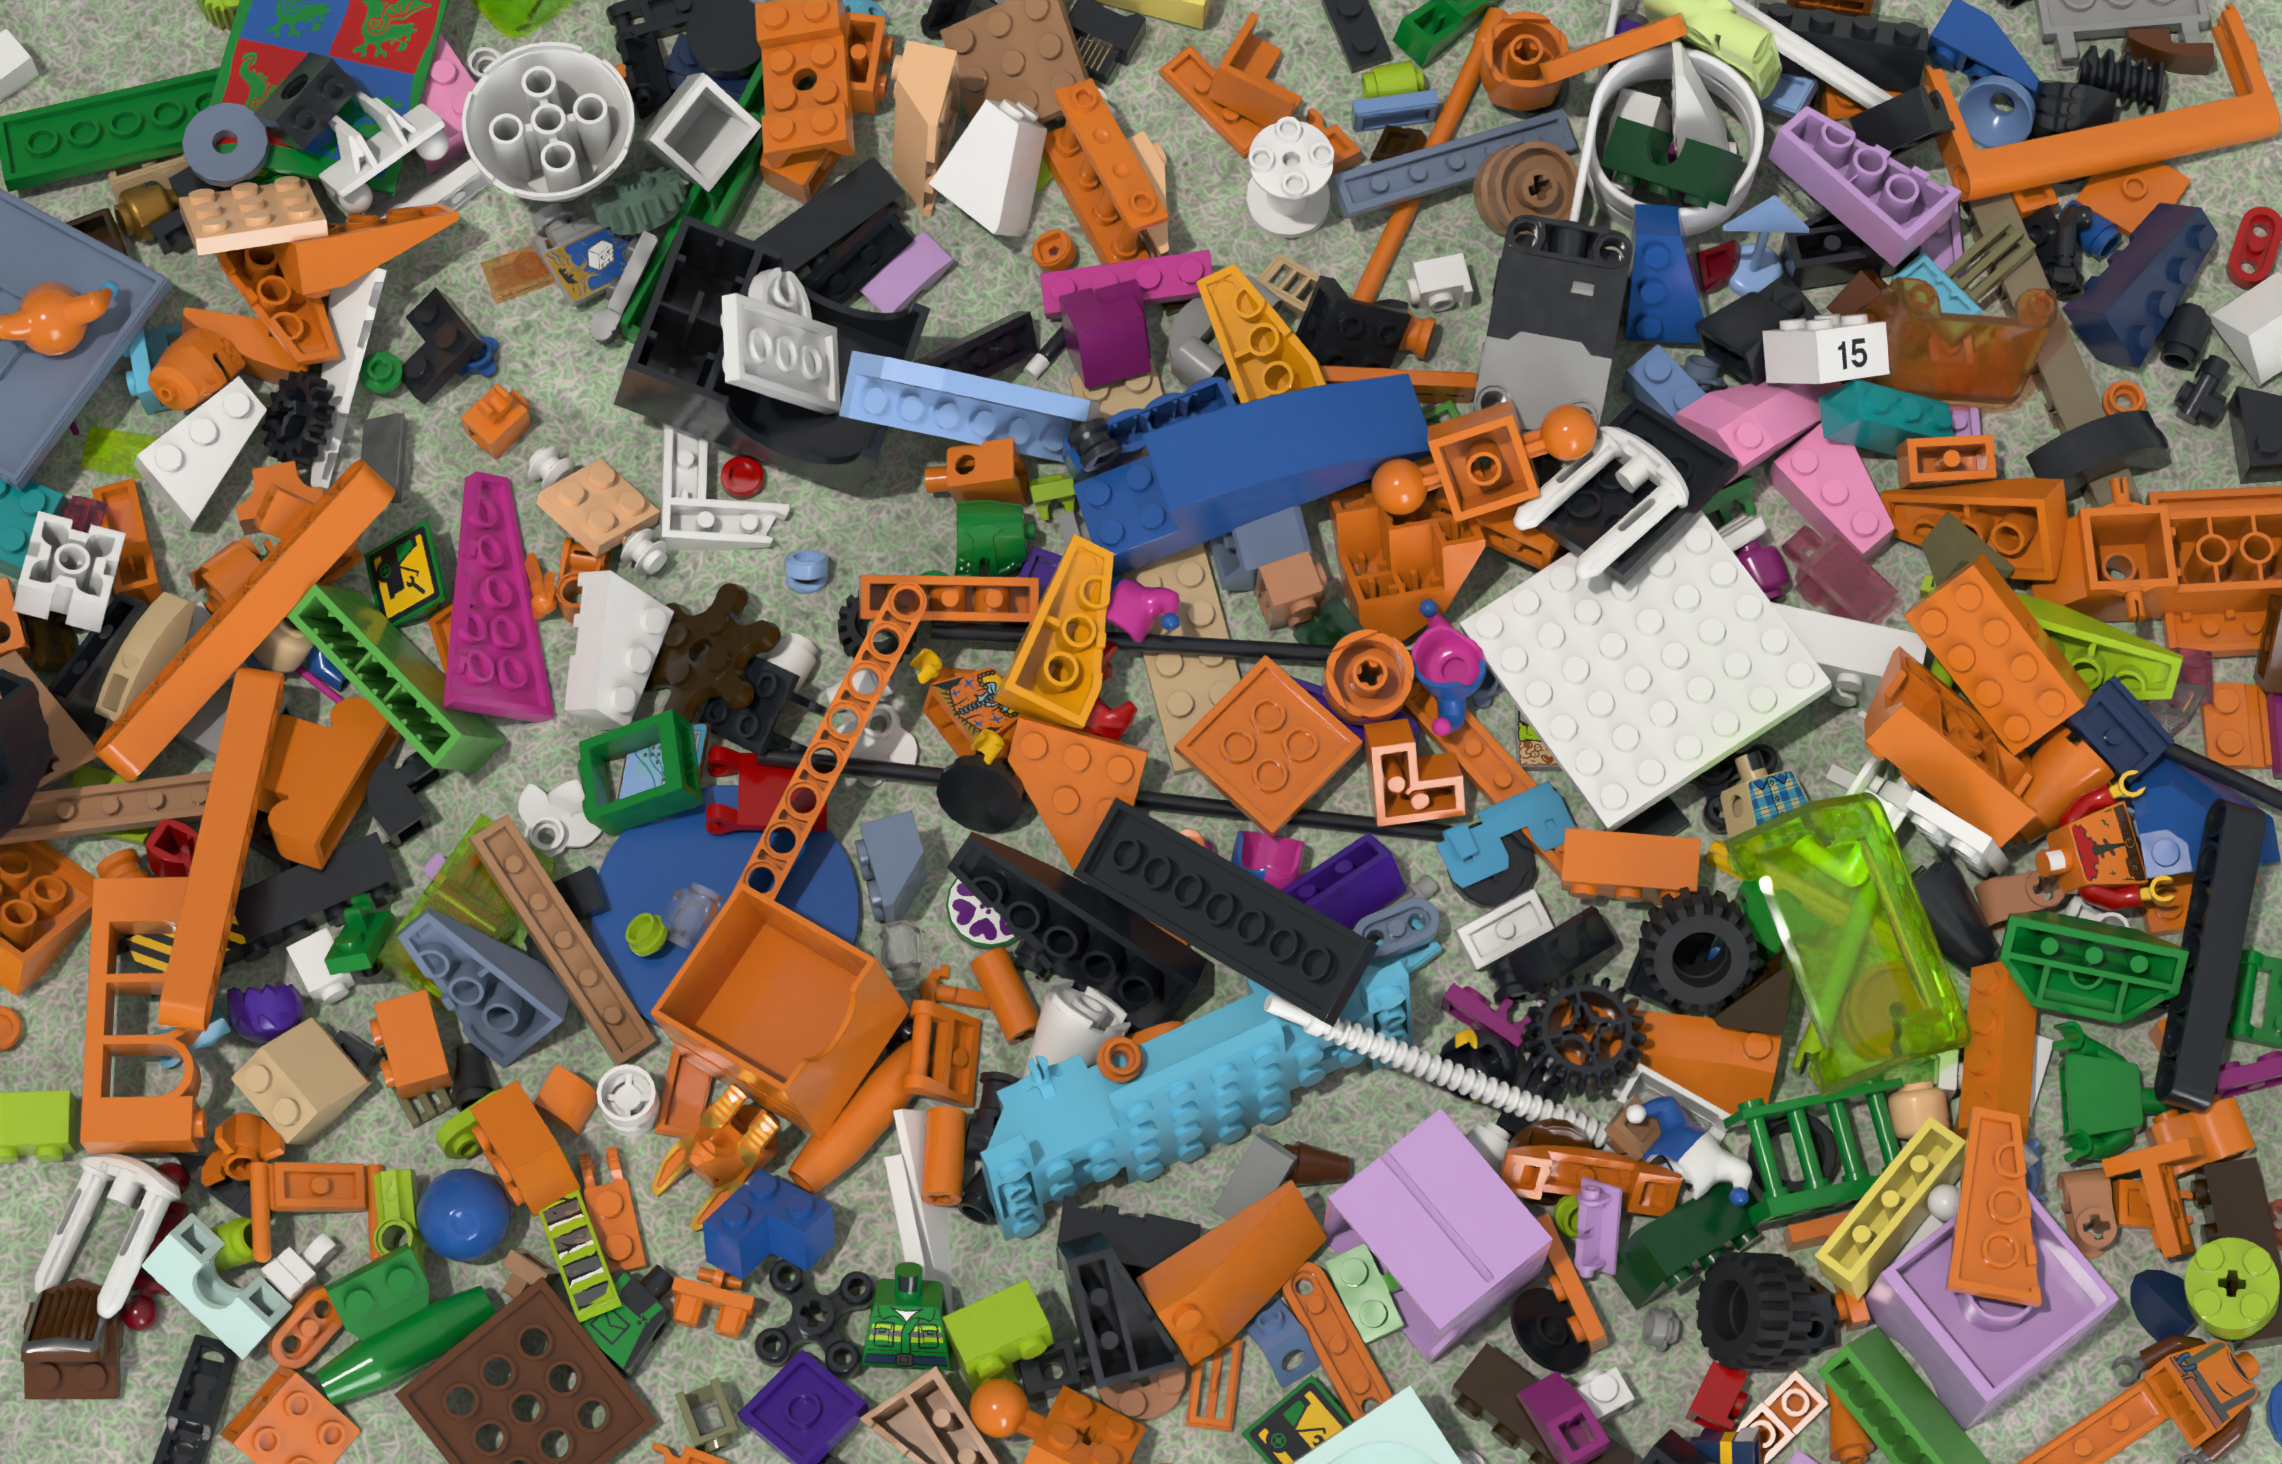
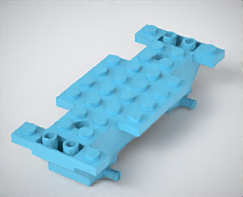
M1401 960L1384 968L1368 965L1339 1016L1340 1022L1343 1019H1349L1351 1026L1355 1023H1360L1363 1030L1372 1028L1374 1035L1378 1032L1384 1033L1385 1040L1389 1037H1394L1397 1044L1405 1041L1409 1049L1413 1046L1409 974ZM1246 978L1248 996L1138 1045L1143 1056L1142 1068L1137 1076L1128 1082L1115 1083L1109 1081L1100 1073L1097 1064L1087 1068L1080 1054L1048 1066V1061L1045 1057L1037 1055V1065L1032 1057L1028 1062L1029 1075L996 1092L1001 1115L987 1149L980 1152L982 1159L981 1167L989 1200L994 1208L997 1225L1005 1241L1014 1237L1018 1239L1028 1237L1034 1234L1040 1228V1225L1046 1223L1043 1204L1051 1200L1062 1201L1064 1200V1195L1071 1197L1078 1188L1093 1181L1103 1182L1114 1177L1119 1172V1169H1122L1128 1184L1137 1180L1143 1182L1152 1180L1159 1176L1164 1168L1176 1162L1186 1163L1199 1158L1205 1152V1149L1220 1142L1224 1144L1232 1143L1240 1139L1246 1133V1130L1261 1123L1270 1125L1281 1120L1287 1111L1292 1110L1290 1091L1299 1086H1313L1320 1082L1326 1074L1341 1067H1354L1365 1058L1373 1072L1383 1067L1386 1069L1393 1068L1391 1061L1383 1064L1379 1057L1370 1059L1368 1052L1360 1055L1357 1052V1047L1353 1050H1348L1345 1043L1341 1046L1336 1045L1334 1038L1330 1041H1325L1323 1034L1319 1037L1309 1035L1304 1032L1303 1026L1264 1011L1263 1007L1268 995L1276 994L1249 978ZM1121 1054L1111 1058L1114 1066L1118 1068L1126 1066V1060Z

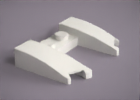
M662 423L663 456L659 541L663 540L667 543V550H738L770 547L773 538L767 536V533L776 518L782 520L787 518L790 504L706 499L708 440Z

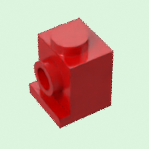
M1713 1361L1685 1418L1704 1428L1714 1429L1716 1432H1731L1735 1422L1727 1417L1729 1415L1737 1419L1748 1397L1747 1393L1741 1391L1748 1375L1747 1371L1744 1369L1725 1368Z

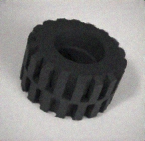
M1698 886L1697 893H1690L1688 887L1680 888V896L1672 898L1670 893L1661 897L1663 906L1658 908L1653 904L1648 911L1650 921H1642L1640 927L1642 938H1639V949L1645 972L1655 992L1660 990L1662 999L1668 1003L1676 999L1678 1007L1681 1009L1689 1010L1690 1004H1696L1698 1011H1708L1707 1004L1716 1002L1717 1008L1727 1005L1725 1001L1727 996L1731 995L1736 999L1742 994L1741 983L1749 986L1752 981L1753 975L1750 968H1757L1758 962L1755 952L1758 950L1746 914L1742 913L1740 905L1734 899L1728 902L1726 893L1716 890L1712 896L1708 887ZM1708 932L1717 935L1723 940L1722 947L1717 955L1702 964H1685L1672 956L1678 943L1694 933Z
M1728 1252L1726 1256L1720 1255L1714 1260V1266L1707 1268L1705 1271V1281L1700 1282L1698 1289L1700 1296L1699 1300H1696V1310H1698L1696 1322L1698 1330H1701L1702 1333L1701 1342L1703 1346L1709 1347L1708 1355L1714 1361H1719V1365L1732 1369L1775 1370L1788 1367L1789 1362H1795L1799 1357V1349H1804L1808 1342L1806 1336L1807 1332H1811L1812 1321L1810 1320V1315L1813 1312V1301L1809 1299L1811 1292L1809 1283L1804 1282V1272L1800 1267H1795V1261L1790 1257H1783L1782 1254Z

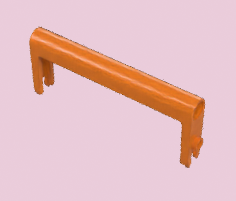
M2232 3L2226 4V10H2223L2221 17L2216 19L2217 26H2212L2210 29L2236 97L1984 150L1975 148L1942 68L1933 69L1930 65L1924 66L1926 82L1921 79L1920 86L1925 87L1928 95L1929 92L1936 89L1939 91L1944 100L1950 121H1953L1955 130L1935 138L1953 187L1962 191L1959 199L1962 202H1969L2275 137L2280 129L2279 111L2258 61L2256 44L2252 39H2249L2236 7Z

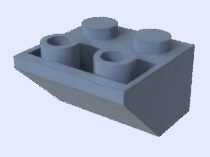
M1300 506L1287 508L1209 540L1222 590L1255 591L1259 566L1308 550L1310 555L1313 554Z
M912 810L860 824L862 839L854 841L863 881L872 879V881L866 882L875 922L884 920L887 933L898 928L927 878L924 849Z

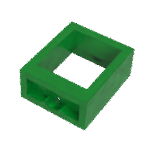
M673 709L579 741L581 759L578 760L577 766L579 775L584 782L585 799L582 801L583 812L589 823L595 825L609 836L703 804L693 724ZM660 743L665 784L612 802L606 761Z

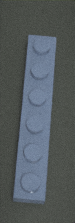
M1560 109L1334 174L1329 181L1343 218L1347 219L1474 182L1478 167L1486 157L1504 146L1524 142L1545 141L1559 146L1567 154H1571L1576 150L1577 145L1564 111Z

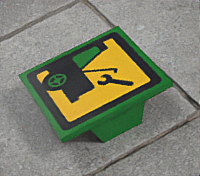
M428 519L364 554L375 606L396 628L406 622L423 620L441 609L437 605L447 600Z
M1311 1374L1241 1434L1266 1464H1290L1350 1424L1352 1420Z

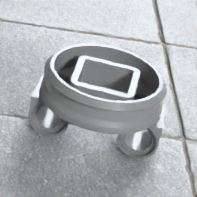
M1246 275L1279 315L1283 310V299L1252 276ZM1202 298L1192 299L1177 314L1171 327L1169 336L1171 373L1176 376L1186 390L1200 380L1211 377H1223L1235 403L1241 404L1224 357L1205 344L1214 333V329Z

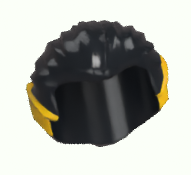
M1469 1028L1457 1033L1455 1037L1442 1046L1439 1053L1442 1062L1450 1059L1453 1062V1067L1456 1064H1462L1464 1071L1468 1068H1473L1476 1075L1485 1073L1487 1080L1490 1077H1495L1498 1084L1507 1082L1509 1089L1515 1080L1519 1067L1515 1049L1503 1037L1484 1029L1473 1031ZM1447 1083L1444 1086H1439L1458 1099L1473 1102L1474 1104L1481 1101V1096L1475 1100L1470 1097V1093L1461 1095L1458 1088L1454 1091L1449 1090Z

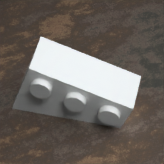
M238 376L136 456L134 468L189 532L260 425L267 409Z
M611 570L580 572L577 584L578 587H582L580 614H574L573 628L578 629L575 655H570L564 711L594 729L614 730L631 723L674 611Z

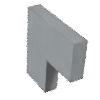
M1260 1132L1255 1136L1212 1210L1229 1220L1279 1188L1298 1157Z

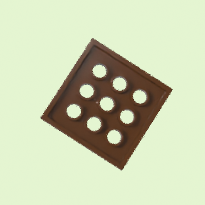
M540 1277L394 1394L449 1464H510L516 1460L524 1461L527 1464H606L657 1422L543 1277ZM528 1329H539L547 1338L546 1349L538 1356L527 1355L521 1348V1337ZM493 1358H501L510 1366L509 1379L499 1386L488 1383L483 1373L484 1366ZM558 1365L569 1366L576 1375V1382L573 1388L567 1392H558L550 1385V1373ZM458 1387L469 1390L474 1398L472 1409L464 1415L453 1414L447 1407L448 1394ZM523 1394L532 1395L539 1403L538 1415L529 1422L518 1420L512 1410L515 1399ZM588 1401L599 1403L605 1413L602 1424L594 1429L584 1427L578 1418L580 1407ZM485 1424L496 1425L503 1435L499 1448L491 1452L483 1451L476 1443V1433ZM550 1431H560L568 1440L567 1451L559 1458H550L542 1450V1439Z

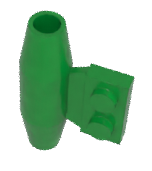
M406 1243L324 1286L346 1331L358 1337L359 1340L325 1364L315 1374L331 1405L385 1388L438 1360L496 1312L481 1285L429 1302L430 1286L411 1248Z

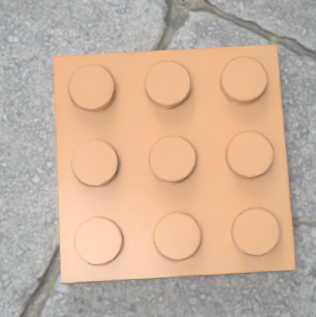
M296 176L280 177L274 181V184L260 186L252 182L239 183L232 186V190L214 192L212 189H197L191 191L188 194L189 196L178 198L181 216L198 256L328 236L326 218L307 179H300Z

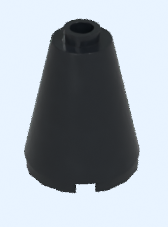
M1944 850L1932 856L1935 862L1926 869L1923 865L1919 866L1885 897L1888 902L1877 906L1882 916L1965 975L1971 972V967L1993 963L1998 960L1994 952L1999 947V944L1954 862Z

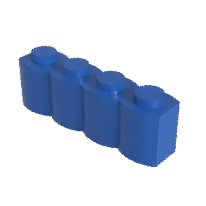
M1223 377L1206 378L1194 383L1185 393L1165 394L1152 400L1144 409H1127L1110 417L1106 421L1109 426L1108 434L1111 439L1118 441L1122 451L1105 466L1090 472L1085 471L1080 463V453L1077 450H1072L1067 442L1068 436L1063 440L1062 459L1070 476L1073 477L1074 484L1148 456L1149 453L1142 434L1186 419L1234 406L1236 403Z

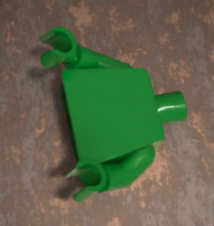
M2075 1021L2056 1024L2054 1029L2061 1031L2064 1039L2053 1041V1050L2058 1052L2069 1050L2072 1053L2065 1054L2058 1064L2063 1135L2059 1137V1141H2064V1148H2072L2071 1152L2063 1156L2064 1160L2071 1162L2078 1158L2091 1160L2110 1158L2131 1144L2133 1136H2136L2143 1127V1114H2162L2166 1112L2167 1103L2157 1101L2154 1095V1087H2141L2137 1064L2127 1062L2123 1055L2085 1035L2082 1027Z

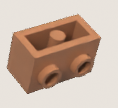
M1309 550L1259 566L1254 594L1269 631L1287 625L1290 630H1297L1313 623V617L1319 615L1321 601L1325 600L1323 588L1327 587L1328 583L1321 563H1313Z

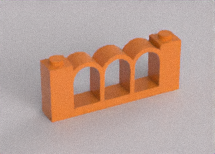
M188 877L94 878L80 1130V1143L88 1154L199 1152V1138L206 1137L207 1114L205 1110H201L195 1100L199 1094L202 1082L200 1068L187 1049L194 1044L202 1031L175 1028L171 1032L163 1034L113 1035L115 995H161L166 972L116 974L118 935L175 934ZM172 1056L184 1062L185 1070L182 1081L176 1089L168 1094L152 1097H110L112 1057Z

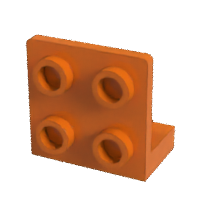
M280 1365L219 1435L233 1447L244 1453L255 1464H333L359 1435L360 1429L334 1405H331L325 1397L297 1372L287 1366L283 1367Z

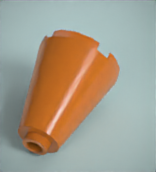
M2061 724L2047 733L2031 758L2033 778L2020 797L2037 810V815L2009 840L2014 845H2017L2020 841L2030 845L2059 827V816L2076 796L2105 783H2109L2110 786L2118 783V781L2112 780L2116 776L2114 772L2083 740L2073 744L2066 738L2072 731Z

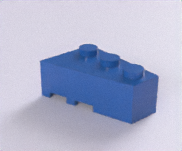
M1634 204L1631 232L1632 257L1623 307L1625 340L1700 343L1695 324L1706 318L1708 311L1691 258L1690 247L1678 206Z

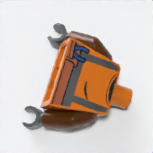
M2171 1335L2139 1351L2141 1356L2135 1359L2131 1356L2123 1355L2114 1360L2111 1370L2118 1368L2120 1365H2128L2134 1372L2130 1377L2119 1381L2118 1385L2122 1387H2130L2138 1380L2139 1372L2147 1368L2148 1371L2143 1374L2144 1378L2192 1449L2198 1446L2201 1447L2202 1450L2196 1455H2185L2179 1458L2176 1464H2183L2186 1460H2191L2196 1464H2207L2211 1460L2216 1463L2243 1440L2252 1415L2248 1404L2258 1395L2257 1388L2251 1379L2259 1373V1365L2254 1356L2249 1352L2243 1351L2234 1356L2224 1341L2216 1340L2206 1343L2201 1338Z

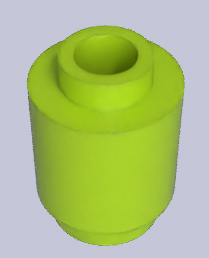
M1412 61L1371 67L1370 72L1361 73L1364 99L1425 91L1421 68H1414Z
M240 1217L209 1228L225 1243L215 1257L217 1272H224L255 1261L252 1250L251 1219Z

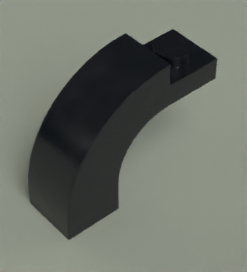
M2143 410L2120 412L2090 421L2054 438L2026 456L2036 478L2064 480L2065 497L2091 480L2119 468L2140 466L2158 471L2172 463L2166 451L2168 441L2165 435L2156 427L2149 411Z

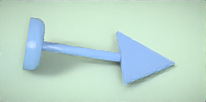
M1776 195L1723 225V231L1759 232L1756 243L1741 245V258L1738 269L1727 284L1731 291L1740 297L1749 292L1758 293L1783 274L1781 260L1773 250L1766 246L1770 232L1809 233V227Z

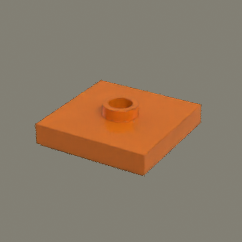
M2158 161L2092 175L2076 198V201L2080 205L2091 207L2092 211L2116 223L2118 226L2117 231L2129 238V235L2158 203L2177 204L2189 186L2191 179L2163 162Z

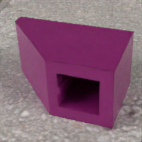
M1558 1371L1517 1394L1519 1401L1558 1464H1586L1605 1453L1610 1443L1609 1438L1587 1402Z

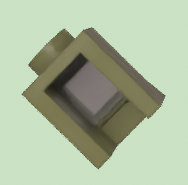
M718 1377L709 1380L710 1385L687 1394L681 1391L674 1394L695 1449L705 1447L708 1454L732 1445L731 1436L739 1433Z

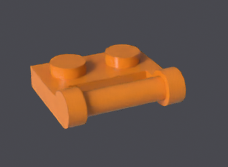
M912 1001L910 1017L914 1019L909 1072L908 1075L903 1077V1092L923 1095L954 1107H973L981 1020L932 1001ZM933 1022L936 1024L931 1076L927 1077L931 1024Z

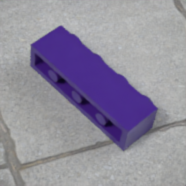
M1370 832L1281 889L1283 892L1349 929L1356 925L1363 917L1374 913L1407 891L1392 853Z

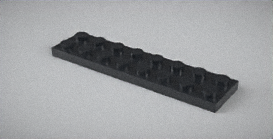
M1117 797L1073 873V876L1332 1027L1336 1024L1379 947L1374 942Z

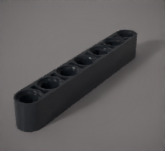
M2221 798L2211 804L2204 823L2181 947L2188 949L2189 955L2179 995L2170 999L2154 1082V1095L2157 1101L2199 1113L2204 1112L2210 1106L2216 1089L2266 826V818L2262 810Z

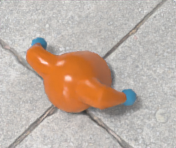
M106 280L100 286V290L90 291L79 296L68 285L56 281L42 282L27 291L21 299L17 312L0 315V339L24 341L35 352L47 356L63 355L75 349L83 340L88 326L87 323L105 314L111 299H114L119 294V285L113 280Z

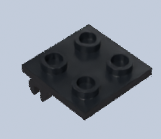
M755 655L748 661L744 670L746 680L755 689L752 702L744 709L735 711L729 709L722 698H709L698 724H705L706 730L764 757L771 741L793 751L806 752L808 748L773 731L786 700L821 715H824L827 707L794 692L800 678L799 675Z

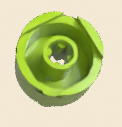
M2241 1238L2217 1239L2200 1246L2190 1260L2185 1273L2187 1308L2193 1318L2211 1335L2229 1340L2248 1338L2269 1323L2277 1311L2280 1291L2279 1274L2269 1253L2255 1243ZM2228 1281H2237L2238 1287L2242 1288L2237 1290L2236 1297L2227 1296L2226 1288L2223 1287L2227 1286Z

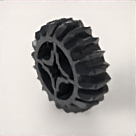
M1591 973L1585 974L1582 985H1578L1576 977L1571 974L1566 978V989L1559 982L1554 981L1549 985L1551 995L1540 991L1535 999L1538 1006H1530L1526 1014L1533 1022L1526 1023L1523 1027V1034L1532 1037V1039L1525 1043V1051L1539 1053L1532 1059V1067L1536 1069L1546 1065L1548 1068L1543 1075V1080L1549 1082L1557 1075L1561 1078L1558 1087L1560 1091H1565L1568 1088L1569 1082L1576 1083V1094L1579 1096L1584 1095L1587 1084H1591L1595 1094H1602L1604 1089L1603 1080L1612 1088H1617L1621 1082L1619 1074L1630 1077L1634 1071L1630 1062L1641 1061L1643 1052L1637 1047L1644 1045L1647 1039L1645 1034L1636 1031L1644 1026V1017L1630 1016L1638 1007L1636 1000H1630L1623 1004L1622 999L1626 993L1624 987L1617 988L1614 993L1608 991L1611 982L1608 977L1601 981L1600 987L1593 985L1594 978ZM1588 1004L1603 1009L1610 1017L1595 1016L1590 1011ZM1570 1005V1024L1559 1027L1557 1033L1549 1034L1548 1022L1551 1017L1563 1007ZM1579 1025L1584 1027L1586 1034L1593 1033L1590 1043L1585 1041L1583 1035H1576ZM1620 1035V1050L1611 1059L1600 1064L1598 1059L1600 1053L1599 1045L1610 1041L1611 1036ZM1570 1051L1575 1053L1582 1065L1566 1060L1558 1052Z

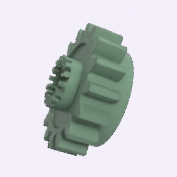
M662 166L656 171H652L650 167L642 172L641 170L630 172L629 175H624V178H616L613 180L615 184L612 186L601 187L602 193L593 196L594 202L591 205L597 222L601 224L602 228L610 226L611 230L616 234L633 235L642 233L643 230L650 231L673 219L680 211V203L685 201L684 195L687 192L680 173L677 174L676 169L673 168L667 171L666 167Z

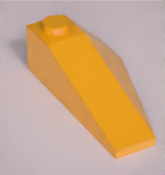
M1235 263L1196 281L1241 404L1282 393L1327 385L1317 359Z
M1073 534L1012 657L993 701L1024 716L1049 723L1079 729L1085 726L1102 687L1103 673H1101L1103 649L1106 644L1105 625L1107 606L1110 601L1113 552Z

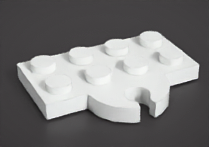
M780 267L761 271L753 278L749 287L748 297L738 293L722 296V314L720 318L724 342L722 366L726 383L826 415L840 412L837 328L812 319L807 294L795 274L791 271L781 273Z

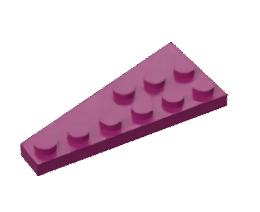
M476 471L465 478L443 708L540 723L548 721L555 716L537 622L534 620L533 608L531 606L532 596L508 477Z

